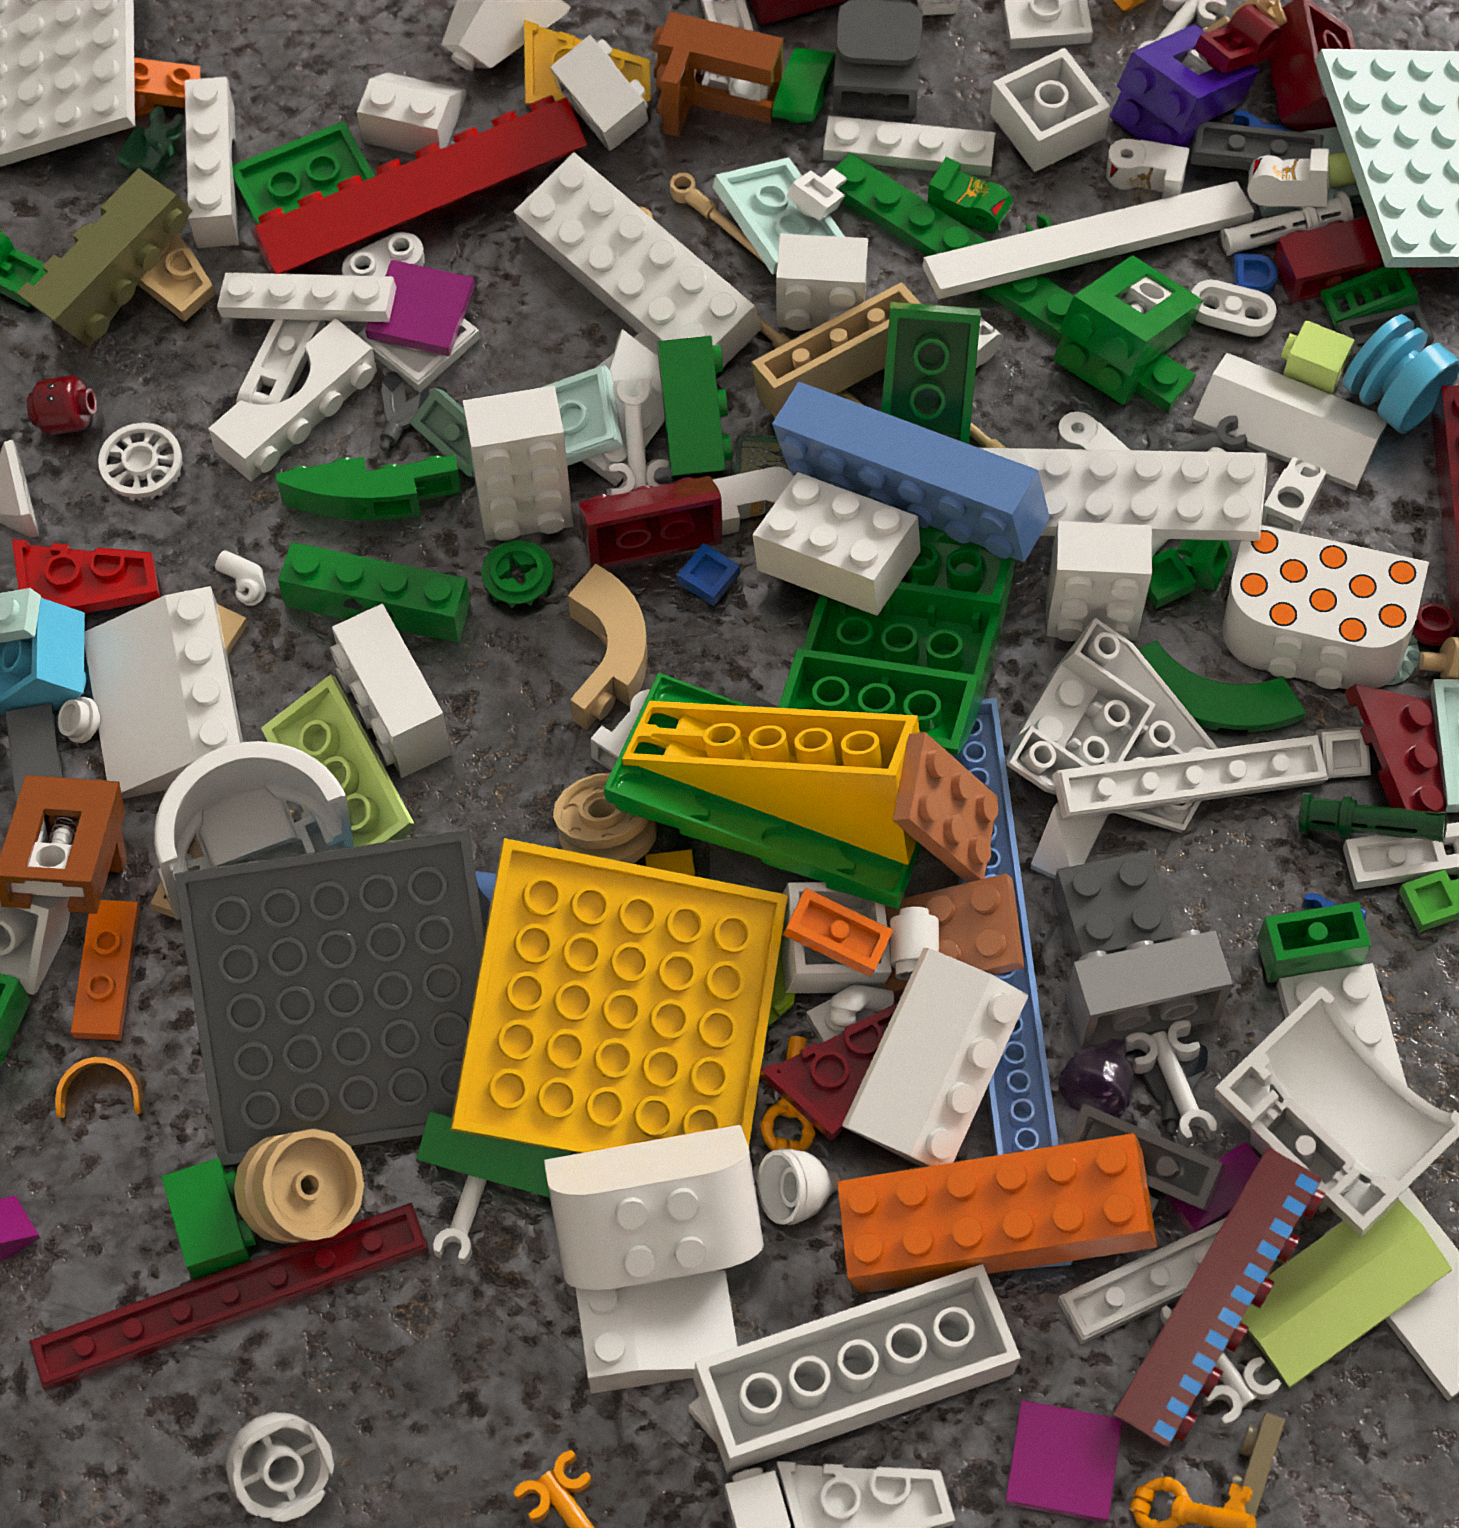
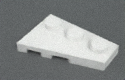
M622 329L616 342L609 370L613 384L614 381L624 380L625 392L630 397L637 393V379L646 378L649 382V395L641 403L644 444L646 447L665 421L658 355ZM615 398L623 447L588 458L582 462L614 486H617L623 478L622 474L618 471L606 472L605 466L610 463L628 465L624 404Z
M777 1461L778 1473L794 1528H945L955 1523L940 1470L877 1467V1469L845 1468L843 1465L835 1464L808 1466L795 1465V1462Z

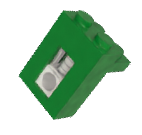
M1132 255L1073 296L1059 329L1063 336L1052 360L1124 405L1132 399L1147 364L1188 335L1203 299Z

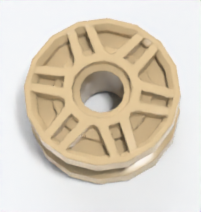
M610 773L588 776L566 788L555 802L553 819L559 832V842L562 850L634 864L649 852L656 841L657 823L656 821L622 812L613 803L606 802L603 788Z

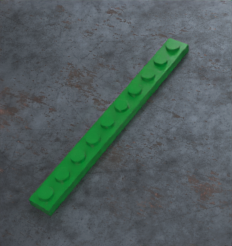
M851 152L835 168L836 171L847 178L846 182L837 189L845 195L842 200L844 203L926 256L989 242ZM1039 274L979 289L990 298L1060 342L1063 333L1059 329L1073 295ZM1162 353L1147 364L1135 392L1169 413L1193 386L1196 374Z

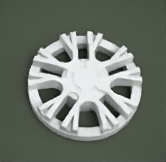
M135 423L118 429L107 438L100 450L98 465L104 482L114 494L118 493L129 497L131 501L135 499L143 501V497L150 496L151 499H154L156 495H163V490L173 482L176 483L178 481L177 478L180 477L181 466H183V458L179 443L170 431L152 423ZM145 433L144 442L132 443L130 435ZM157 435L161 436L153 447L152 444ZM120 441L126 446V449L123 451L115 444ZM172 446L173 454L159 455L161 451ZM108 456L122 458V461L118 464L107 465ZM160 464H161V465H170V466H172V467H171V468H169V467H164V466H160ZM156 475L164 476L157 483L153 481V477ZM147 479L148 486L141 488L140 480ZM135 480L132 488L123 486L126 481Z

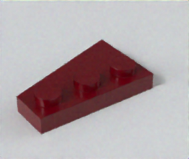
M1357 684L1347 689L1344 693L1350 707H1358L1365 725L1360 729L1365 745H1373L1382 766L1378 777L1391 808L1446 812L1431 700Z
M898 1003L845 1028V1032L819 1045L814 1043L801 1049L800 1054L782 1063L777 1064L775 1062L760 1069V1077L832 1141L845 1128L842 1124Z

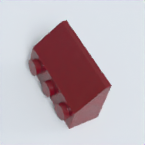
M1293 0L1282 7L1287 22L1280 26L1283 29V36L1274 57L1270 58L1272 69L1270 80L1276 90L1278 100L1276 111L1278 117L1285 126H1291L1298 132L1337 127L1315 59L1321 49L1355 50L1351 28L1311 0Z
M710 476L701 478L685 477L671 484L657 487L641 486L632 492L612 496L597 495L588 501L578 502L580 526L591 568L595 563L602 568L699 549L703 543L708 546L722 544V498L720 490Z

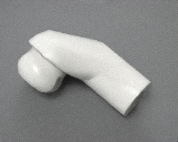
M223 550L216 560L215 569L236 580L237 591H235V594L239 601L250 606L261 602L266 594V584L262 568L256 563Z
M850 985L832 997L829 1004L833 1006L829 1016L830 1021L833 1024L849 1027L856 1022V1011L879 1012L892 1006L894 992L888 989L865 985Z

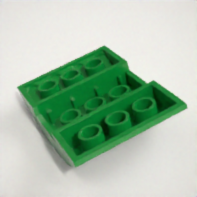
M931 526L927 528L919 527L921 552L877 616L824 595H819L803 648H797L778 708L918 715L920 732H926L948 753L959 755L975 724L991 675L1007 609L1016 559L1012 557L1007 559L999 558L990 553L986 547L970 541L968 543H960L948 536L946 532Z

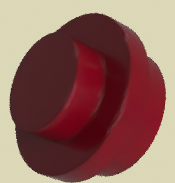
M1439 603L1422 605L1418 609L1412 635L1419 642L1426 645H1443L1447 638L1454 636L1456 630L1452 612L1446 606Z

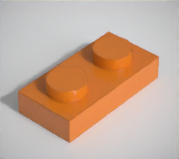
M805 888L783 935L871 977L877 968L893 930Z

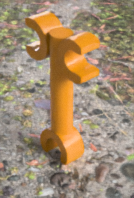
M573 1450L561 1454L555 1462L554 1470L545 1473L538 1481H524L514 1490L513 1494L517 1502L529 1494H535L541 1498L540 1505L528 1514L532 1523L541 1522L550 1512L552 1503L569 1528H594L570 1494L582 1492L588 1488L592 1482L590 1474L587 1471L577 1479H569L564 1475L565 1469L577 1460Z

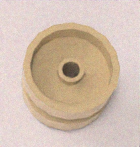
M318 1129L264 1138L251 1147L238 1166L234 1184L237 1209L247 1226L263 1239L282 1244L314 1241L335 1236L352 1222L361 1207L364 1191L361 1164L352 1148L334 1133Z

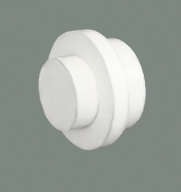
M77 697L74 700L66 701L58 715L60 732L71 741L77 743L89 741L100 725V714L97 705L91 698Z

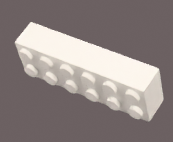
M574 152L513 211L525 236L637 333L642 331L655 344L662 340L712 335V345H721L724 367L762 329L754 304Z
M983 1264L697 1360L694 1365L693 1380L728 1474L1014 1374L1021 1357Z

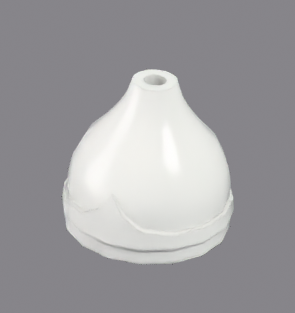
M792 1149L773 1150L765 1155L759 1167L757 1187L760 1203L767 1217L774 1223L783 1225L797 1224L813 1217L822 1210L828 1197L838 1191L837 1181H840V1178L836 1172L825 1168L820 1160L805 1151Z

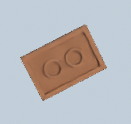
M926 732L909 734L893 821L966 883L984 879L987 863L991 857L990 844L994 820L998 816V796Z
M1007 873L903 898L900 909L885 905L888 928H890V919L900 915L902 908H927L929 915L939 919V952L992 975L1025 968L1013 879ZM891 966L892 973L882 989L892 990L895 999L902 996L908 981L897 979L896 968Z

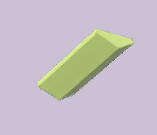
M330 674L261 727L268 742L287 745L305 752L318 760L333 774L347 797L354 846L404 839L415 825L335 676Z
M1398 1199L1397 1203L1362 1238L1343 1221L1290 1259L1286 1264L1268 1275L1267 1278L1275 1282L1260 1309L1251 1304L1241 1322L1249 1326L1247 1333L1290 1389L1449 1274L1452 1268L1423 1224Z

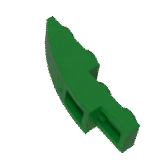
M455 455L445 457L430 456L422 461L403 465L388 464L372 471L366 470L364 457L353 459L339 458L332 463L312 467L297 466L285 472L275 473L284 505L324 517L345 520L379 521L421 516L419 501L462 493Z

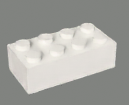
M555 385L463 400L485 541L496 539L499 541H510L520 535L538 532L551 534L563 528L573 527L564 430Z

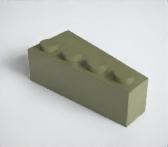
M138 168L100 207L102 217L96 223L83 224L72 235L75 240L74 245L60 259L54 254L42 266L46 274L34 286L26 282L16 293L55 324L90 348L97 339L106 333L111 319L119 308L132 298L137 284L146 272L157 265L161 258V252L173 236L183 230L187 223V218L193 210L179 196Z

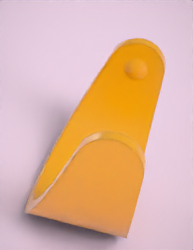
M91 1057L83 1059L72 1065L59 1081L55 1098L56 1116L58 1119L65 1117L67 1090L74 1078L84 1069L101 1063L114 1066L127 1077L132 1086L135 1114H142L143 1088L139 1076L131 1066L115 1058Z

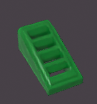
M1383 266L1320 291L1335 329L1337 323L1419 303L1417 291L1406 267ZM1396 286L1398 292L1391 294L1388 288ZM1379 290L1382 298L1375 300L1372 292ZM1362 294L1366 304L1358 306L1355 299L1356 295ZM1346 298L1350 310L1342 313L1337 302L1338 299Z

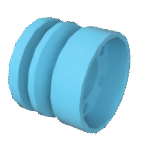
M1400 314L1381 326L1359 350L1345 373L1343 387L1352 394H1359V400L1366 405H1371L1382 399L1378 406V416L1399 433L1405 434L1417 427L1432 413L1441 386L1455 384L1459 377V358L1439 343H1434L1424 349L1428 333L1420 328L1414 329V322L1405 315Z

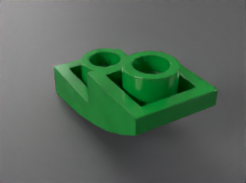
M803 48L794 49L777 90L772 109L773 117L785 118L794 123L813 122L824 103V86L835 69V52Z

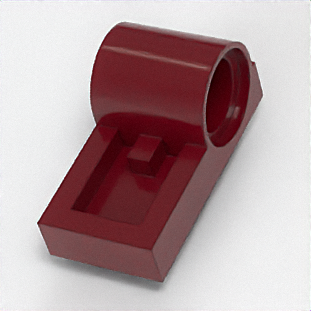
M1246 4L1232 16L1227 27L1201 34L1194 50L1206 58V62L1210 67L1226 73L1273 58L1280 45L1283 29L1253 5Z

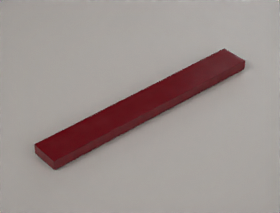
M411 1202L350 1224L333 1237L297 1243L29 1340L42 1388L47 1392L428 1253L429 1250Z

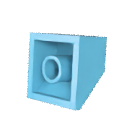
M40 598L35 637L0 643V715L6 714L5 711L51 703L54 711H57L66 701L74 700L84 693L86 685V674L84 672L85 612Z

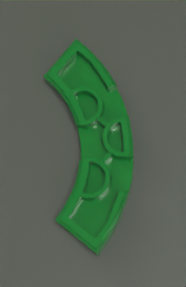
M1157 640L1138 648L1139 652L1200 727L1218 731V728L1247 729V733L1286 727L1305 718L1306 711L1283 676L1255 684L1222 683L1207 679L1186 669L1175 661Z

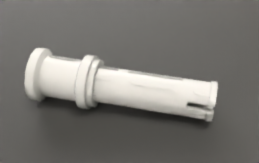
M1341 191L1335 193L1334 198L1328 199V207H1297L1295 211L1263 218L1229 229H1222L1220 236L1224 252L1227 256H1230L1237 252L1278 242V238L1284 237L1293 231L1305 232L1325 227L1334 221L1346 222L1354 220L1351 202L1347 194ZM1332 213V214L1329 215V216H1326V217H1322V218H1321L1322 215H1326V214ZM1279 227L1278 230L1250 237L1251 234Z

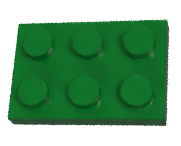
M345 121L232 165L234 185L255 225L260 224L258 216L281 207L284 214L299 208L297 200L312 193L321 191L324 198L339 192L336 184L348 178L360 175L363 182L375 177Z

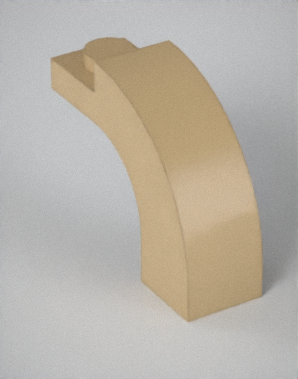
M596 563L568 595L570 618L596 634L607 649L600 665L570 699L572 721L586 730L597 718L602 720L609 714L616 698L630 707L633 697L639 693L644 682L648 660L646 626L638 602L630 590L618 578Z

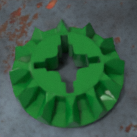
M513 540L502 543L489 552L482 564L481 577L484 589H487L495 602L501 600L508 603L512 608L520 603H527L531 606L536 598L541 595L546 596L551 581H554L552 561L544 549L532 542ZM511 563H514L521 573H525L524 585L517 583L515 578H510Z

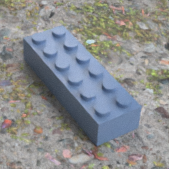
M798 381L772 423L788 470L794 476L799 472L918 516L919 527L927 528L931 526L946 532L948 536L960 543H968L970 541L986 547L990 553L999 558L1007 559L1012 557L1025 562L1050 520L1037 469Z

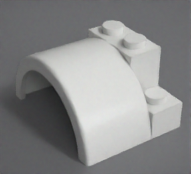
M254 741L231 744L209 752L194 761L177 776L165 793L158 809L154 829V844L160 866L158 873L176 920L180 919L181 916L174 877L175 873L354 847L347 797L333 774L307 753L273 742ZM286 800L306 808L301 814V820L294 823ZM194 837L202 857L194 859L193 855L187 854Z
M1322 986L1318 987L1215 1087V1097L1251 1131L1250 1144L1262 1156L1267 1147H1270L1322 1177V1182L1318 1189L1326 1193L1318 1210L1323 1213L1330 1207L1361 1238L1397 1203L1399 1196L1459 1137V1113L1456 1110L1453 1113H1448L1436 1108L1394 1076L1356 1036L1340 1013L1336 1004V998Z

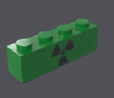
M295 542L290 544L278 579L285 607L348 620L383 604L398 631L456 643L460 641L471 605L467 579L464 577Z

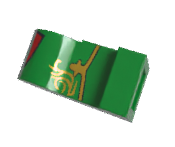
M945 157L929 183L927 202L968 228H974L984 233L996 232L1013 205L1011 194L997 183L984 182L960 171L961 163Z

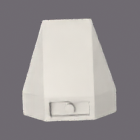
M1094 618L1046 682L1011 741L1006 765L1043 791L1056 795L1052 775L1058 770L1218 748L1135 645L1097 618ZM1201 801L1118 812L1117 814L1182 833L1185 831Z

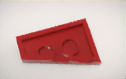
M12 539L18 590L31 588L41 595V598L85 612V614L150 602L160 598L152 552L101 547L94 551L70 549L68 544L52 543L51 547L29 545L27 540Z

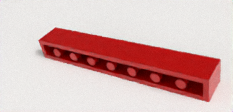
M553 95L544 97L531 103L529 106L532 112L517 117L515 111L508 112L491 120L493 125L491 129L478 133L477 128L472 127L454 135L455 144L442 149L439 148L438 143L428 145L415 151L416 160L401 165L399 159L392 160L375 168L377 176L362 182L360 175H356L336 184L339 192L323 198L321 191L297 200L299 208L284 214L282 208L279 207L258 216L260 224L256 225L251 232L269 273H287L579 151L587 143L568 98L566 97L555 102Z

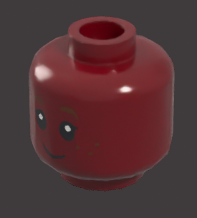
M75 375L40 380L34 386L33 391L27 396V412L31 423L49 436L85 430L90 423L91 415L95 414L97 409L93 390L86 388L83 381Z

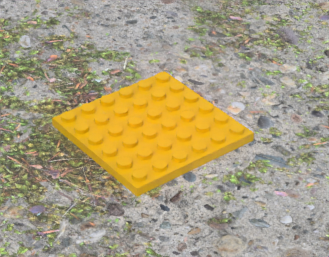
M504 838L501 842L450 1131L579 1154L741 1125L749 1147L788 895Z

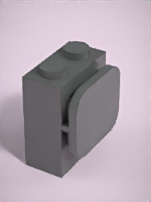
M850 0L840 5L833 92L834 112L916 116L923 10H920L912 3L896 1Z

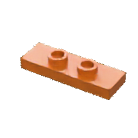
M101 900L97 914H88L71 1026V1034L74 1039L122 1041L141 909L136 901Z

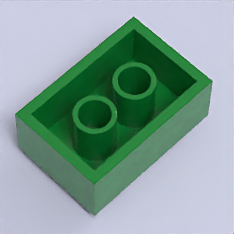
M890 302L881 412L969 444L981 319L980 309Z

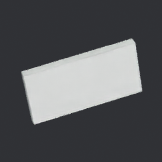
M1408 1187L1398 1199L1423 1224L1451 1266L1452 1271L1385 1320L1447 1401H1450L1459 1394V1250ZM1336 1226L1328 1230L1325 1234L1334 1229Z

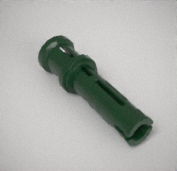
M1304 792L1299 810V833L1308 835L1310 831L1338 833L1339 837L1344 839L1353 837L1354 833H1365L1444 843L1447 831V812L1360 805L1352 797L1344 796L1342 801L1314 798L1312 793Z

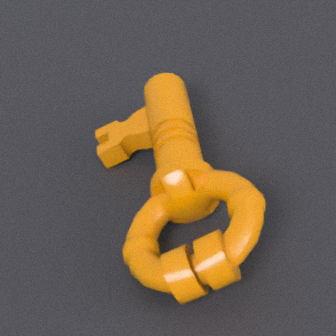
M800 1036L788 1038L786 1060L800 1054V1050L807 1047L806 1038ZM783 1097L767 1109L760 1121L764 1142L772 1151L778 1149L807 1151L816 1135L814 1125ZM781 1114L787 1118L797 1117L801 1121L803 1129L800 1141L792 1139L787 1141L786 1138L774 1136L772 1129L774 1128V1120L777 1116Z
M1159 1477L1150 1480L1143 1486H1136L1133 1495L1134 1499H1132L1129 1511L1134 1514L1135 1520L1141 1528H1177L1188 1523L1211 1528H1256L1255 1516L1246 1514L1245 1503L1250 1501L1253 1490L1248 1486H1243L1242 1491H1240L1241 1487L1234 1483L1231 1484L1228 1493L1230 1495L1229 1501L1226 1502L1224 1508H1217L1192 1502L1185 1487L1179 1481L1174 1480L1172 1477ZM1160 1490L1172 1492L1176 1499L1171 1505V1516L1160 1522L1154 1519L1151 1520L1148 1516L1152 1507L1150 1504H1153L1156 1495L1155 1492Z

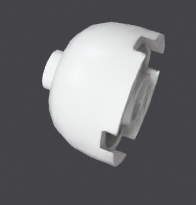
M277 1412L254 1418L239 1430L229 1447L226 1461L230 1488L244 1508L255 1516L259 1515L280 1522L303 1516L316 1506L326 1493L323 1488L328 1481L329 1473L333 1474L334 1468L331 1447L313 1424L294 1414Z

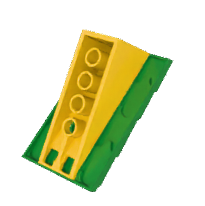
M658 673L603 788L606 802L613 803L622 812L679 828L682 835L759 857L766 865L826 882V888L900 909L921 844L893 821L908 736L909 734L920 733L918 715L754 707Z

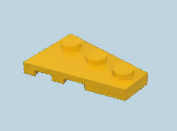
M524 20L526 107H530L531 103L553 95L555 102L565 98L556 86L550 67L583 40L575 38L574 35L561 31L560 33L540 27L536 23ZM611 47L612 53L609 57L629 83L635 79L638 80L645 90L642 97L648 105H651L650 59Z

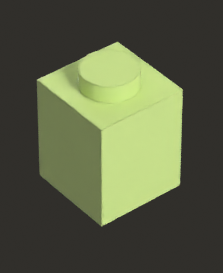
M1305 320L1298 336L1291 333L1284 345L1281 358L1287 360L1283 375L1332 395L1348 363L1355 339Z

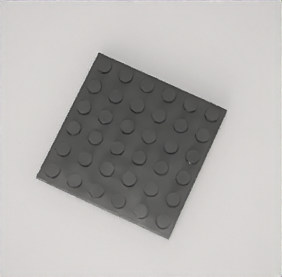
M469 829L174 874L217 1157L223 1166L241 1163L248 1150L266 1137L318 1129L334 1133L349 1146L423 1135L430 1111L449 1116L453 1115L485 937Z

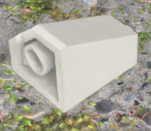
M457 0L441 45L453 53L451 59L467 70L492 68L524 45V20L536 23L540 27L548 28L566 15L570 6L562 0Z

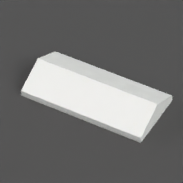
M1229 353L1225 354L1212 374L1192 421L1194 425L1215 432L1219 422L1224 417L1236 415L1238 418V429L1226 433L1227 436L1234 438L1246 434L1248 447L1287 463H1290L1295 456L1311 465L1326 470V479L1355 491L1388 424L1376 412Z

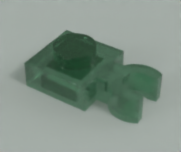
M160 106L156 107L150 114V127L146 129L137 125L116 155L119 166L132 172L139 168L157 180L176 151L174 139L179 137L184 130L182 115L176 114L170 123L164 124L165 114L163 108Z

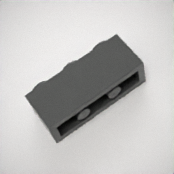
M1083 1103L1066 1144L1135 1133L1143 1151L1148 1186L1198 1208L1208 1210L1227 1165Z

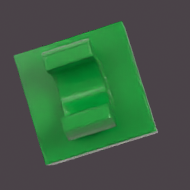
M1182 539L1176 551L1180 555H1185L1183 562L1189 571H1194L1199 587L1216 591L1232 557L1228 540Z

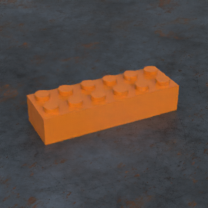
M1135 1133L837 1181L847 1278L860 1294L920 1285L983 1264L987 1274L1157 1248L1143 1151Z

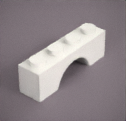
M227 77L185 80L188 206L193 210L188 219L196 248L239 245L238 208L232 169V142H236L235 112Z
M335 318L304 345L310 373L304 386L295 395L285 401L271 405H256L240 400L208 428L215 452L249 481L252 482L262 472L266 473L274 468L279 458L294 444L302 443L319 422L325 417L334 415L342 406L343 401L357 389L366 387L377 372L373 348L338 319Z

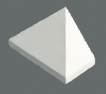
M5 441L0 452V523L29 538L39 536L23 464L14 441Z
M1057 802L1053 807L1030 869L1055 879L1057 869L1085 864L1109 814L1062 820Z

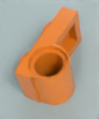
M134 58L135 116L148 114L153 110L155 104L185 108V80L200 79V66Z

